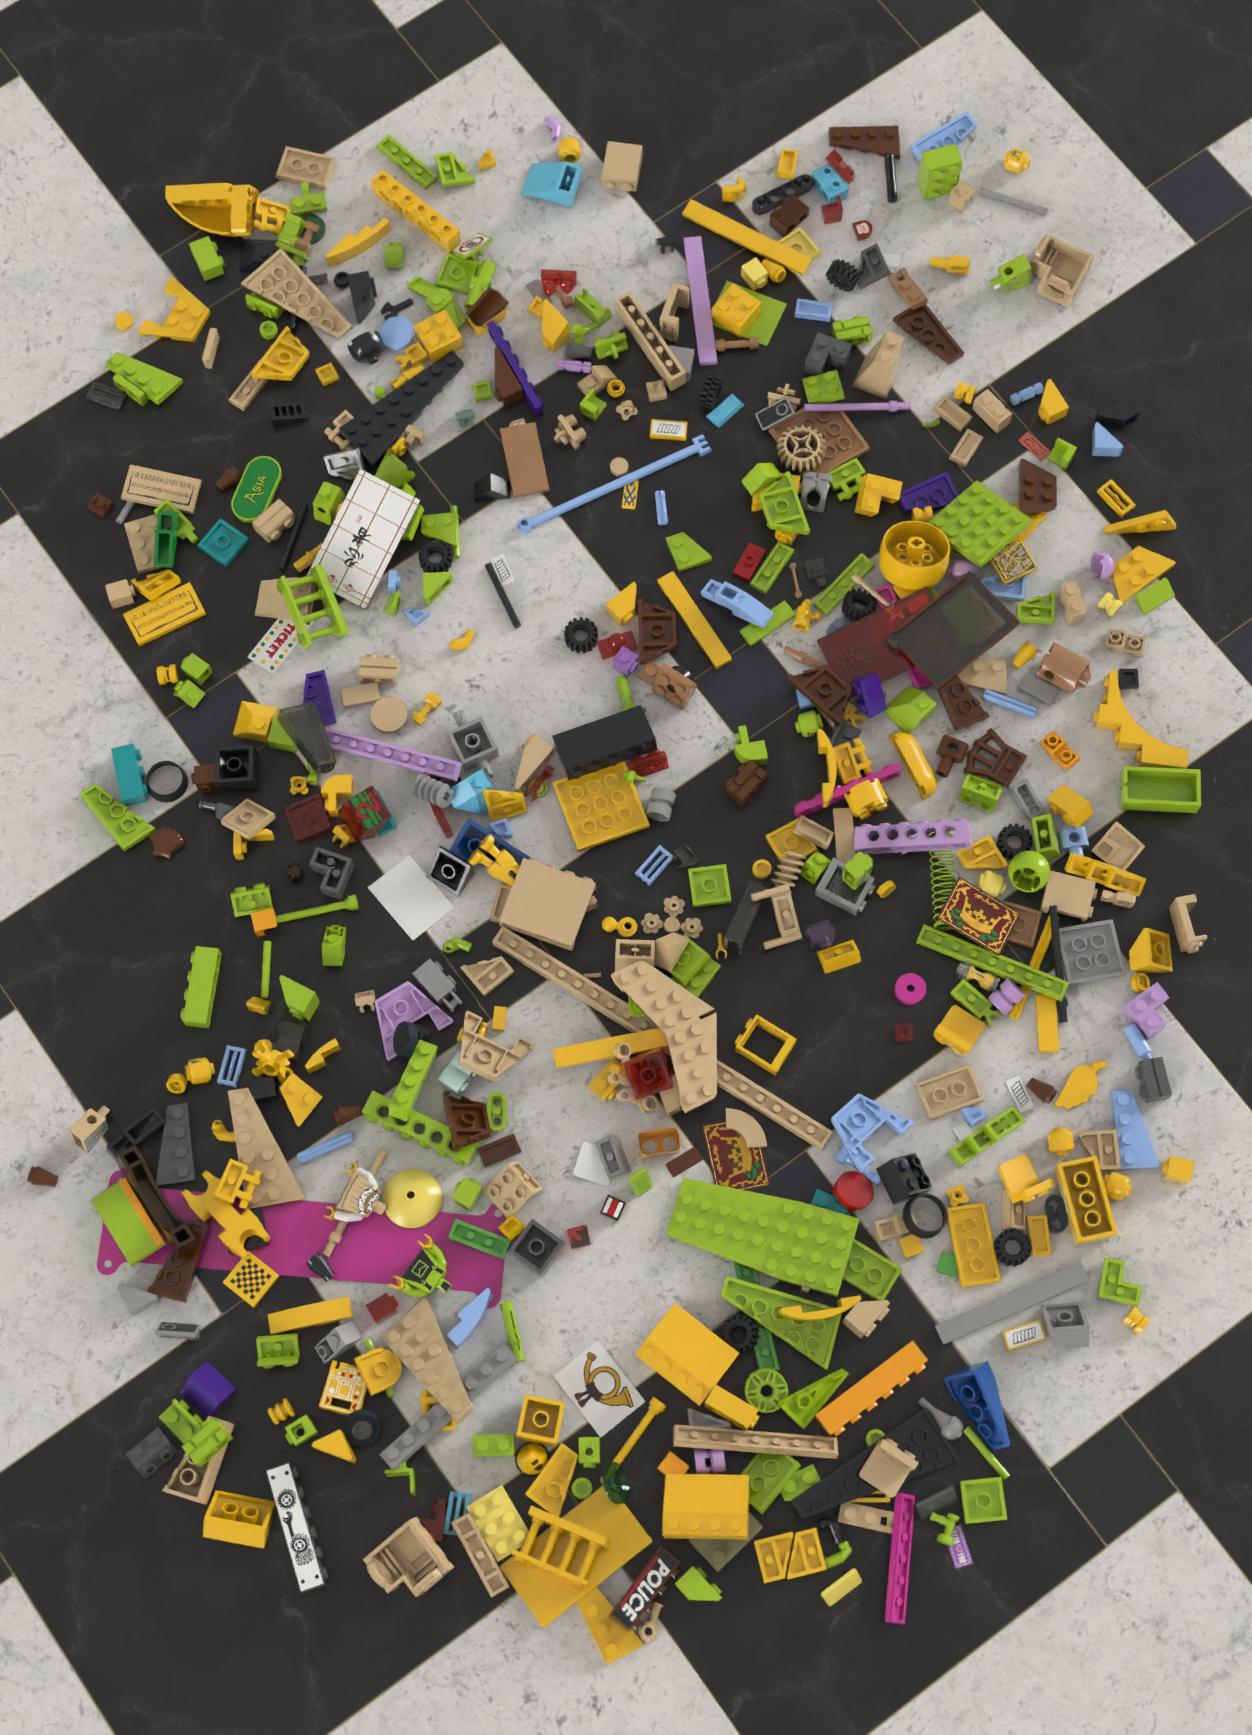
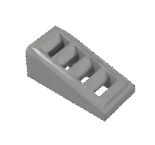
M1027 778L1008 788L1012 798L1028 821L1032 820V817H1037L1046 812ZM1023 787L1024 791L1019 793L1018 789ZM1028 794L1029 797L1024 800L1021 798L1023 795ZM1028 801H1033V803L1029 806L1025 805V803H1027ZM1036 806L1037 810L1030 813L1029 810Z

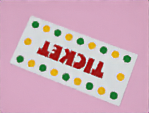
M278 618L247 657L273 674L298 643V633L293 621ZM314 620L304 623L307 631L315 622Z

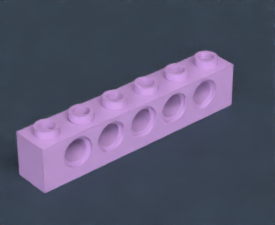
M963 818L955 819V821L940 819L930 823L928 821H918L913 824L899 822L896 825L880 823L879 826L862 824L860 827H855L854 849L857 853L862 852L863 854L972 848V825L969 820ZM950 831H955L953 836H947ZM931 832H936L934 837L928 838ZM912 833H917L915 838L909 839ZM898 834L896 839L890 840L892 835ZM879 835L876 841H871L873 836Z

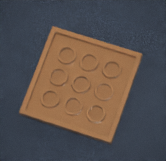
M834 401L827 404H836L837 402ZM804 408L795 412L794 415L769 428L770 434L777 443L782 433L787 432L788 427L793 429L795 424L798 428H801L802 424L804 428L810 425L811 430L817 428V434L822 433V439L826 441L825 458L822 459L820 465H816L815 470L811 467L809 472H815L817 475L819 473L826 474L870 450L869 445L843 411H804ZM811 442L810 447L815 452L816 448L814 444ZM788 444L787 449L791 454H793V449H791V446Z

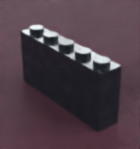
M641 705L552 736L554 747L568 780L578 779L589 773H594L609 766H615L618 763L658 750L656 738Z

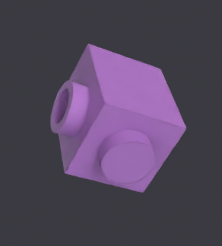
M624 646L612 659V668L626 678L631 673H634L639 666L638 655Z

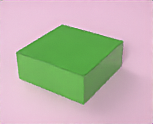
M941 1252L936 1272L956 1278L958 1268L955 1255Z

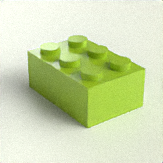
M956 143L922 152L917 184L923 200L934 199L944 194L949 195L951 190L959 183L963 160Z

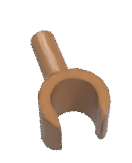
M557 289L553 291L560 298L565 309L574 306V300L571 295L565 298Z

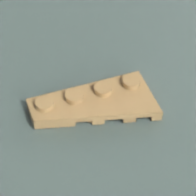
M963 658L947 659L954 666ZM978 658L958 674L962 682H965L970 688L976 687L983 689V691L989 689L1005 696L1007 695L1006 659Z

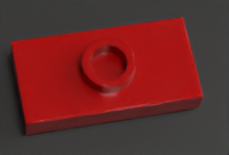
M749 542L733 570V575L749 582L764 557L766 550Z

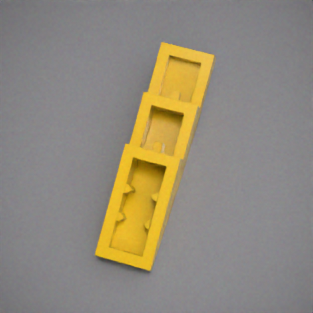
M384 217L374 228L366 225L356 236L349 232L325 255L327 265L331 267L347 261L378 243L391 232L390 222Z
M1073 852L1070 853L1064 868L1066 872L1082 876L1087 880L1103 884L1108 888L1128 891L1138 897L1146 882V879L1141 876Z
M350 1297L318 1302L268 1314L271 1335L291 1330L296 1331L311 1326H321L353 1317Z

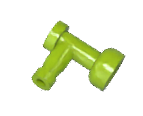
M932 1512L930 1520L946 1526L944 1533L939 1534L936 1541L952 1547L954 1539L951 1535L955 1523L959 1521L960 1517L948 1513L947 1517Z

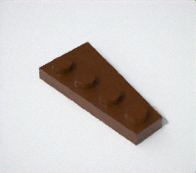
M899 126L829 127V146L847 150L857 149L867 154L868 152L878 153V156L883 157L887 154H892L894 159L900 160Z
M926 304L914 310L908 308L893 317L894 323L948 365L964 356V351Z
M945 655L926 662L939 677L953 667ZM958 675L940 690L937 689L955 731L990 717L987 711L985 712L980 706L981 703L978 699L974 698L968 690L969 687L966 683H963Z

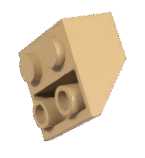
M616 939L615 972L638 961H645L654 967L655 940Z
M888 1300L858 1302L842 1323L860 1339L864 1335L868 1337L877 1326L875 1324L876 1320L881 1322L890 1309L887 1307L890 1302Z

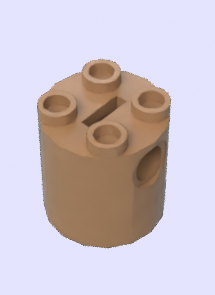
M1053 642L1048 651L1050 654L1044 655L1041 660L1043 666L1038 668L1035 675L1072 695L1076 689L1085 688L1092 676L1089 669L1090 661Z

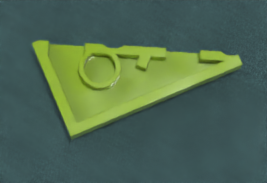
M841 1368L778 1401L777 1405L798 1426L805 1429L849 1373Z

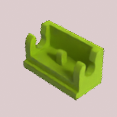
M583 288L581 296L578 293L574 295V305L590 320L596 321L599 327H601L612 317L611 310L609 308L605 309L588 294V290Z

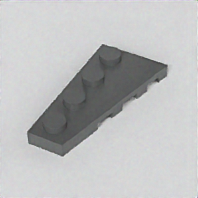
M188 1103L168 1105L156 1176L158 1187L196 1181Z

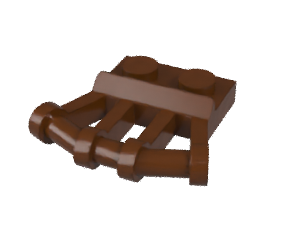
M990 728L984 736L974 741L972 750H969L966 754L967 764L964 767L963 773L965 775L970 773L987 777L989 780H993L1008 789L1026 760L1027 755L1005 744L999 735ZM991 739L994 740L1000 747L1001 752L986 743ZM980 750H984L997 759L993 762L978 753ZM975 760L989 767L990 770L974 768Z

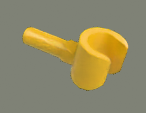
M722 933L717 934L718 950L715 956L718 959V952L722 951L725 953L726 959L727 951L723 946Z

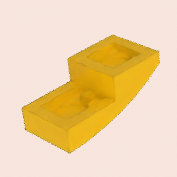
M336 1038L323 1045L308 1060L305 1067L309 1074L327 1065L324 1060L325 1057L341 1050Z

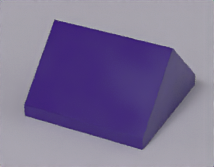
M207 1362L189 1376L180 1393L207 1418L208 1416L213 1417L238 1389Z

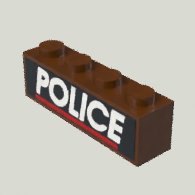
M660 1546L608 1617L626 1632H629L631 1629L635 1631L642 1622L640 1616L643 1612L648 1614L655 1603L652 1601L656 1595L661 1596L668 1587L665 1584L668 1578L674 1579L680 1571L677 1567L680 1561Z

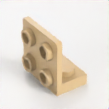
M518 1160L508 1163L483 1189L484 1193L507 1219L512 1214L515 1215L530 1198L539 1195L544 1190Z

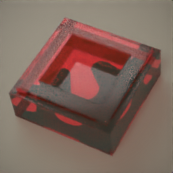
M587 1225L567 1229L572 1250L591 1245Z

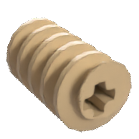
M784 851L783 853L787 858H780L784 865H777L781 872H774L778 879H771V882L776 887L788 884L789 887H795L792 880H798L795 873H801L798 865L804 866L805 863L801 861V858H807L792 851Z

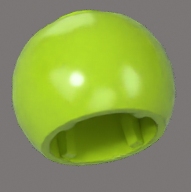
M1031 850L1022 851L1010 861L1008 876L1012 885L1018 890L1036 892L1047 884L1050 878V865L1042 854Z

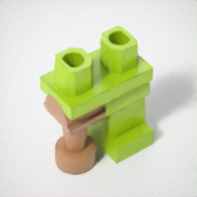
M287 212L283 230L275 246L278 250L281 248L287 255H293L292 261L300 268L305 260L309 261L312 235L313 232H318L320 226ZM304 227H305L307 230H306V232H305L303 238H301L300 236H301L302 231H303V229H304Z

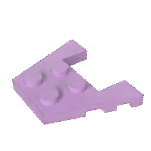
M409 981L374 1000L385 1055L388 1061L397 1056L393 1048V1034L398 1024L402 1021L413 1023L424 1015L429 1014L438 1031L454 1022L452 1018Z

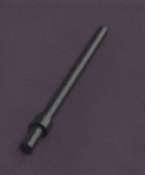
M1057 905L1049 906L1055 977L1064 980ZM1065 995L1062 1002L1056 1000L1060 1023L1068 1022L1066 1009L1068 999L1065 998Z

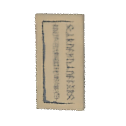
M130 465L121 499L158 507L167 498L180 512L193 515L202 480Z

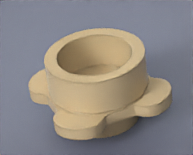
M630 400L623 401L616 407V411L622 415L623 420H628L630 416L636 415L638 412Z

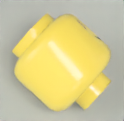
M987 870L979 874L976 887L996 898L999 894L1004 893L1006 883H1004V878L1001 874Z

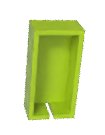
M1123 766L1120 772V810L1197 813L1201 807V770Z

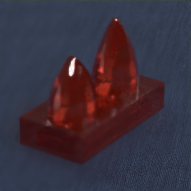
M541 269V284L545 294L550 297L557 285H560L565 294L570 293L577 286V271Z
M655 750L643 758L640 756L635 757L629 762L630 771H635L636 775L641 777L669 768L665 751Z

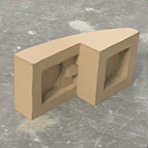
M911 1211L912 1219L914 1223L917 1225L914 1214ZM903 1213L875 1221L871 1224L878 1243L911 1233L904 1224Z

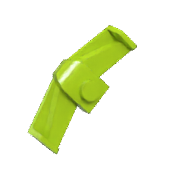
M418 276L407 284L408 290H412L427 298L425 305L435 314L446 310L458 331L468 323L467 318L456 303L454 295L448 289L439 288Z

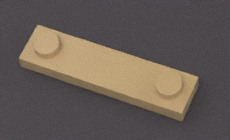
M470 1512L452 1521L453 1528L491 1598L509 1588L507 1580Z

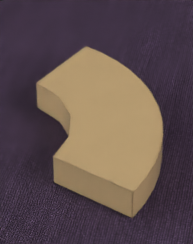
M726 1108V1129L734 1130L741 1134L747 1148L767 1147L764 1131L753 1117L743 1111Z

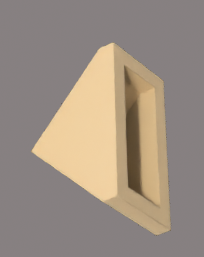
M674 932L656 939L654 965L671 972L690 939Z

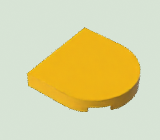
M377 1348L354 1358L371 1396L391 1388L398 1382L401 1376V1360L394 1352L388 1349Z

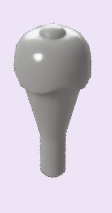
M921 1398L918 1401L922 1408L927 1409L945 1438L954 1440L961 1437L963 1423L956 1416L952 1417L935 1408L925 1398Z

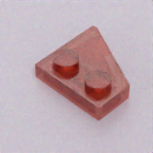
M835 149L826 156L825 159L848 184L856 178L853 168L845 163Z

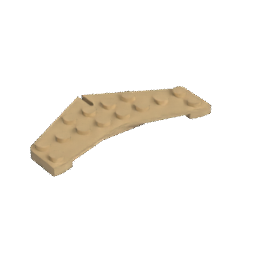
M638 961L612 973L611 977L615 985L622 992L625 991L663 1032L668 1043L677 1081L680 1105L684 1112L687 1113L713 1100L717 1095L716 1013L700 1019V1017L712 1012L714 1008L645 961Z

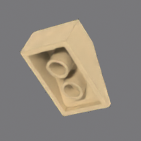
M297 577L286 578L287 582L298 579ZM278 579L261 581L255 616L292 620L283 596L277 590L276 584ZM311 582L290 590L294 599L315 593L316 587ZM314 601L297 606L301 616L312 613Z

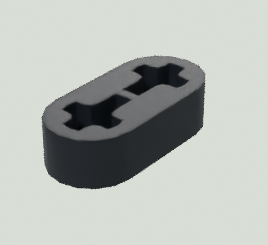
M1053 1194L1045 1201V1212L1048 1218L1049 1230L1059 1234L1067 1226L1066 1212L1061 1196ZM1052 1199H1055V1202L1059 1203V1205L1056 1207L1057 1212H1054V1207L1049 1205V1203L1052 1202ZM1055 1216H1057L1058 1222H1062L1059 1229L1052 1225L1055 1222Z

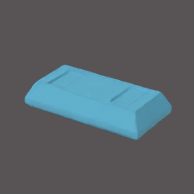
M731 393L706 417L720 428L744 404Z

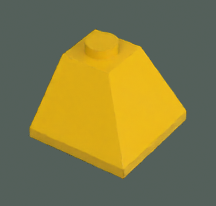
M545 299L543 300L542 344L546 349H550L555 353L566 345L567 342H570L569 322Z
M242 701L233 736L268 743L267 739L273 716L277 715L279 708Z
M1143 928L1129 951L1131 970L1139 973L1173 972L1169 934L1150 928Z

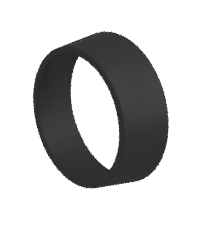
M161 761L149 769L146 783L149 793L154 799L167 803L176 801L184 795L188 787V777L178 764L172 761ZM162 766H176L182 773V782L179 788L173 793L166 795L154 792L149 786V779L152 773Z
M921 1194L907 1201L903 1208V1221L906 1228L913 1235L924 1239L932 1238L939 1234L946 1224L947 1210L943 1202L936 1196ZM917 1198H928L938 1205L943 1217L942 1225L939 1229L925 1231L914 1223L911 1216V1207Z

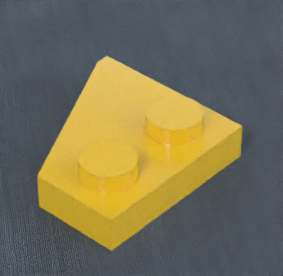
M171 570L147 575L146 580L139 582L136 581V578L130 580L131 585L133 584V587L150 601L181 583L179 576Z
M482 790L491 823L528 812L523 793Z
M990 835L974 842L972 848L961 849L956 852V856L965 871L1008 868L1006 860Z
M816 1528L796 1532L787 1580L827 1570Z
M793 1531L754 1541L764 1584L785 1578Z

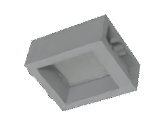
M833 857L816 888L815 895L856 916L858 911L862 912L867 902L864 900L866 896L872 895L876 887L873 885L875 878L870 876L854 890L842 879L846 863Z

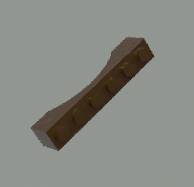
M133 1146L118 1154V1167L176 1257L180 1258L195 1250V1236L164 1198L137 1147Z

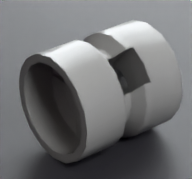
M655 787L651 792V802L648 804L646 815L657 821H669L672 813L671 806L674 804L676 794L669 789Z

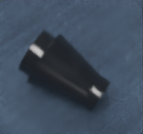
M319 1252L306 1262L309 1266L308 1268L326 1282L335 1275L324 1255H321Z

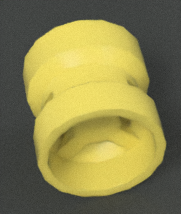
M1108 592L1101 599L1097 607L1101 610L1106 609L1107 614L1113 618L1124 603L1113 599V595Z

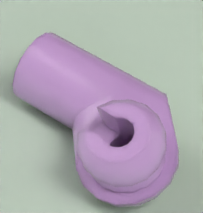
M548 116L544 119V125L551 127V139L558 141L560 139L561 125L555 117Z

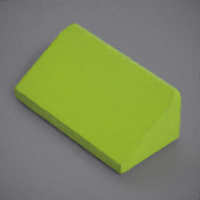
M1165 577L1137 594L1134 602L1145 615L1175 597V594L1168 579Z

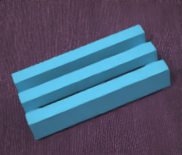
M450 1491L444 1534L458 1536L454 1528L452 1531L449 1530L454 1497H458L454 1520L459 1518L462 1498H466L463 1515L468 1513L466 1507L470 1505L471 1494Z

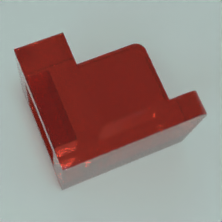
M840 195L836 196L835 203L821 205L824 224L842 222L843 208Z

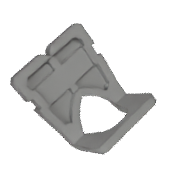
M803 471L800 500L803 510L824 512L826 496L832 480L831 475L822 473L817 475L815 472ZM813 490H816L821 497L818 505L815 507L807 504V494Z

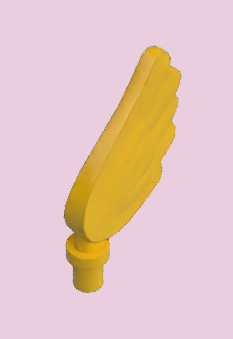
M1106 1060L1092 1061L1090 1065L1077 1066L1070 1074L1063 1090L1056 1099L1055 1106L1058 1108L1064 1106L1065 1109H1070L1073 1106L1077 1107L1081 1103H1086L1090 1096L1095 1095L1098 1087L1095 1072L1107 1068Z

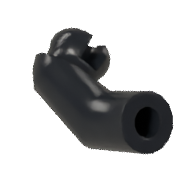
M824 1516V1518L818 1520L822 1530L826 1528L830 1530L835 1544L844 1542L839 1525L831 1517Z

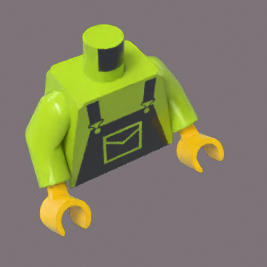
M424 1234L427 1237L426 1243L418 1240V1243L424 1248L421 1249L402 1278L392 1276L397 1279V1284L389 1283V1286L399 1289L410 1297H425L427 1294L432 1296L436 1289L446 1295L452 1287V1284L444 1279L448 1273L446 1270V1260L442 1251L432 1242L431 1237Z

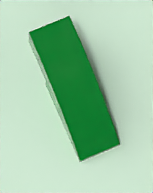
M158 511L154 567L173 568L178 535V512Z

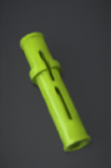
M512 1300L500 1302L499 1305L508 1341H506L507 1346L509 1345L510 1350L518 1358L515 1363L524 1361L525 1357L521 1344L523 1340L519 1335Z

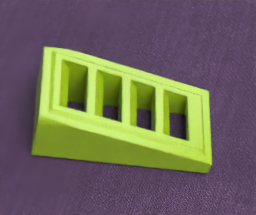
M645 1167L628 1177L629 1187L636 1197H640L653 1187Z

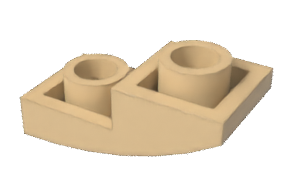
M1109 629L1105 647L1121 653L1143 657L1147 637L1128 635L1127 631Z

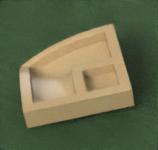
M1116 821L1091 851L1106 864L1126 870L1144 849L1145 845Z

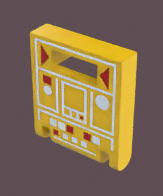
M333 1360L319 1408L348 1416L353 1411L362 1409L368 1389L357 1366L341 1362L339 1369H337V1361ZM333 1398L351 1402L350 1410L332 1406Z

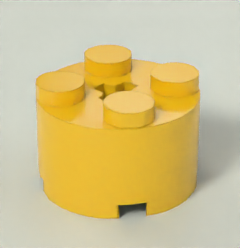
M877 778L872 783L869 780L861 782L849 789L851 792L849 795L847 793L844 794L854 817H859L860 820L870 817V813L876 810L882 811L888 807L887 802L889 799Z

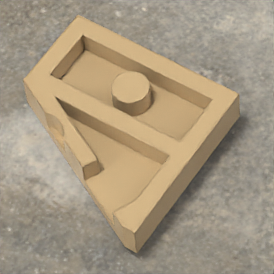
M502 956L492 958L489 961H479L477 964L460 967L484 997L514 973V970Z

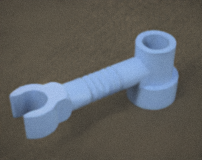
M843 1143L835 1159L842 1165L847 1162L858 1170ZM868 1168L861 1173L876 1186L881 1182V1178Z

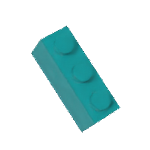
M134 744L111 748L122 803L125 806L147 802L146 795L149 794L147 784L143 782V778L146 776L144 767H140L139 760H142L140 749H136Z

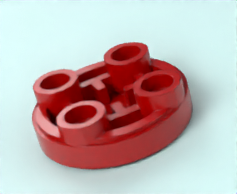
M847 1171L841 1174L832 1190L838 1201L850 1212L864 1209L870 1204L874 1196L873 1186L869 1179L856 1171Z

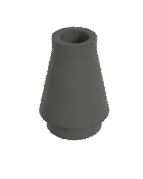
M574 341L567 342L565 356L569 357V359L591 358L592 347Z

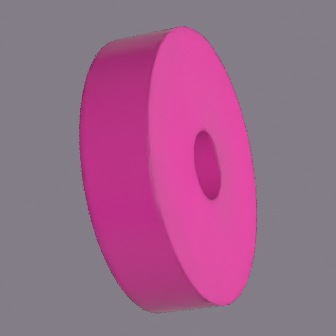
M906 973L898 978L894 989L895 995L903 1004L915 1005L921 1002L925 996V981L917 974ZM907 987H913L914 991L909 992Z

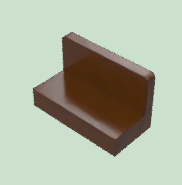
M488 287L466 314L469 317L475 318L482 326L500 313L509 304V301L499 290Z

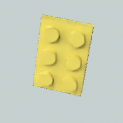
M502 1485L466 1507L498 1562L510 1555L512 1549L518 1550L523 1546L529 1530Z

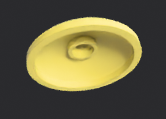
M408 1169L395 1174L388 1181L383 1191L382 1202L387 1205L385 1212L392 1222L404 1228L415 1229L429 1224L438 1215L442 1205V1192L438 1182L432 1175L419 1169ZM409 1193L415 1194L412 1199H409L407 1196Z

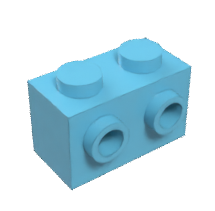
M831 162L812 171L813 185L828 207L847 199L848 184L841 179L838 169L834 168Z

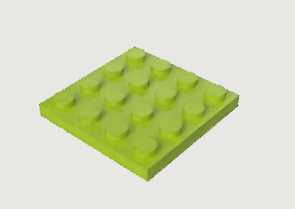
M976 480L932 518L928 524L939 528L948 538L950 547L981 568L1031 525L1032 519Z

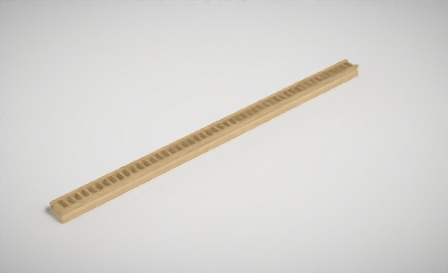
M502 926L493 939V946L632 1033L659 1028L649 1017H629V1006L626 1002L506 927ZM669 1047L660 1049L670 1056ZM717 1060V1086L819 1150H823L833 1131Z

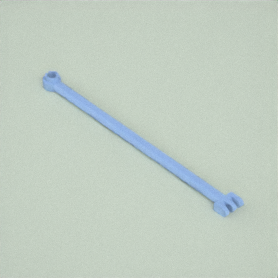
M704 435L693 438V445L530 519L521 518L517 523L519 532L527 534L533 527L697 452L700 457L710 453L712 449L707 447L708 442L704 441ZM524 522L528 523L526 526L521 525Z

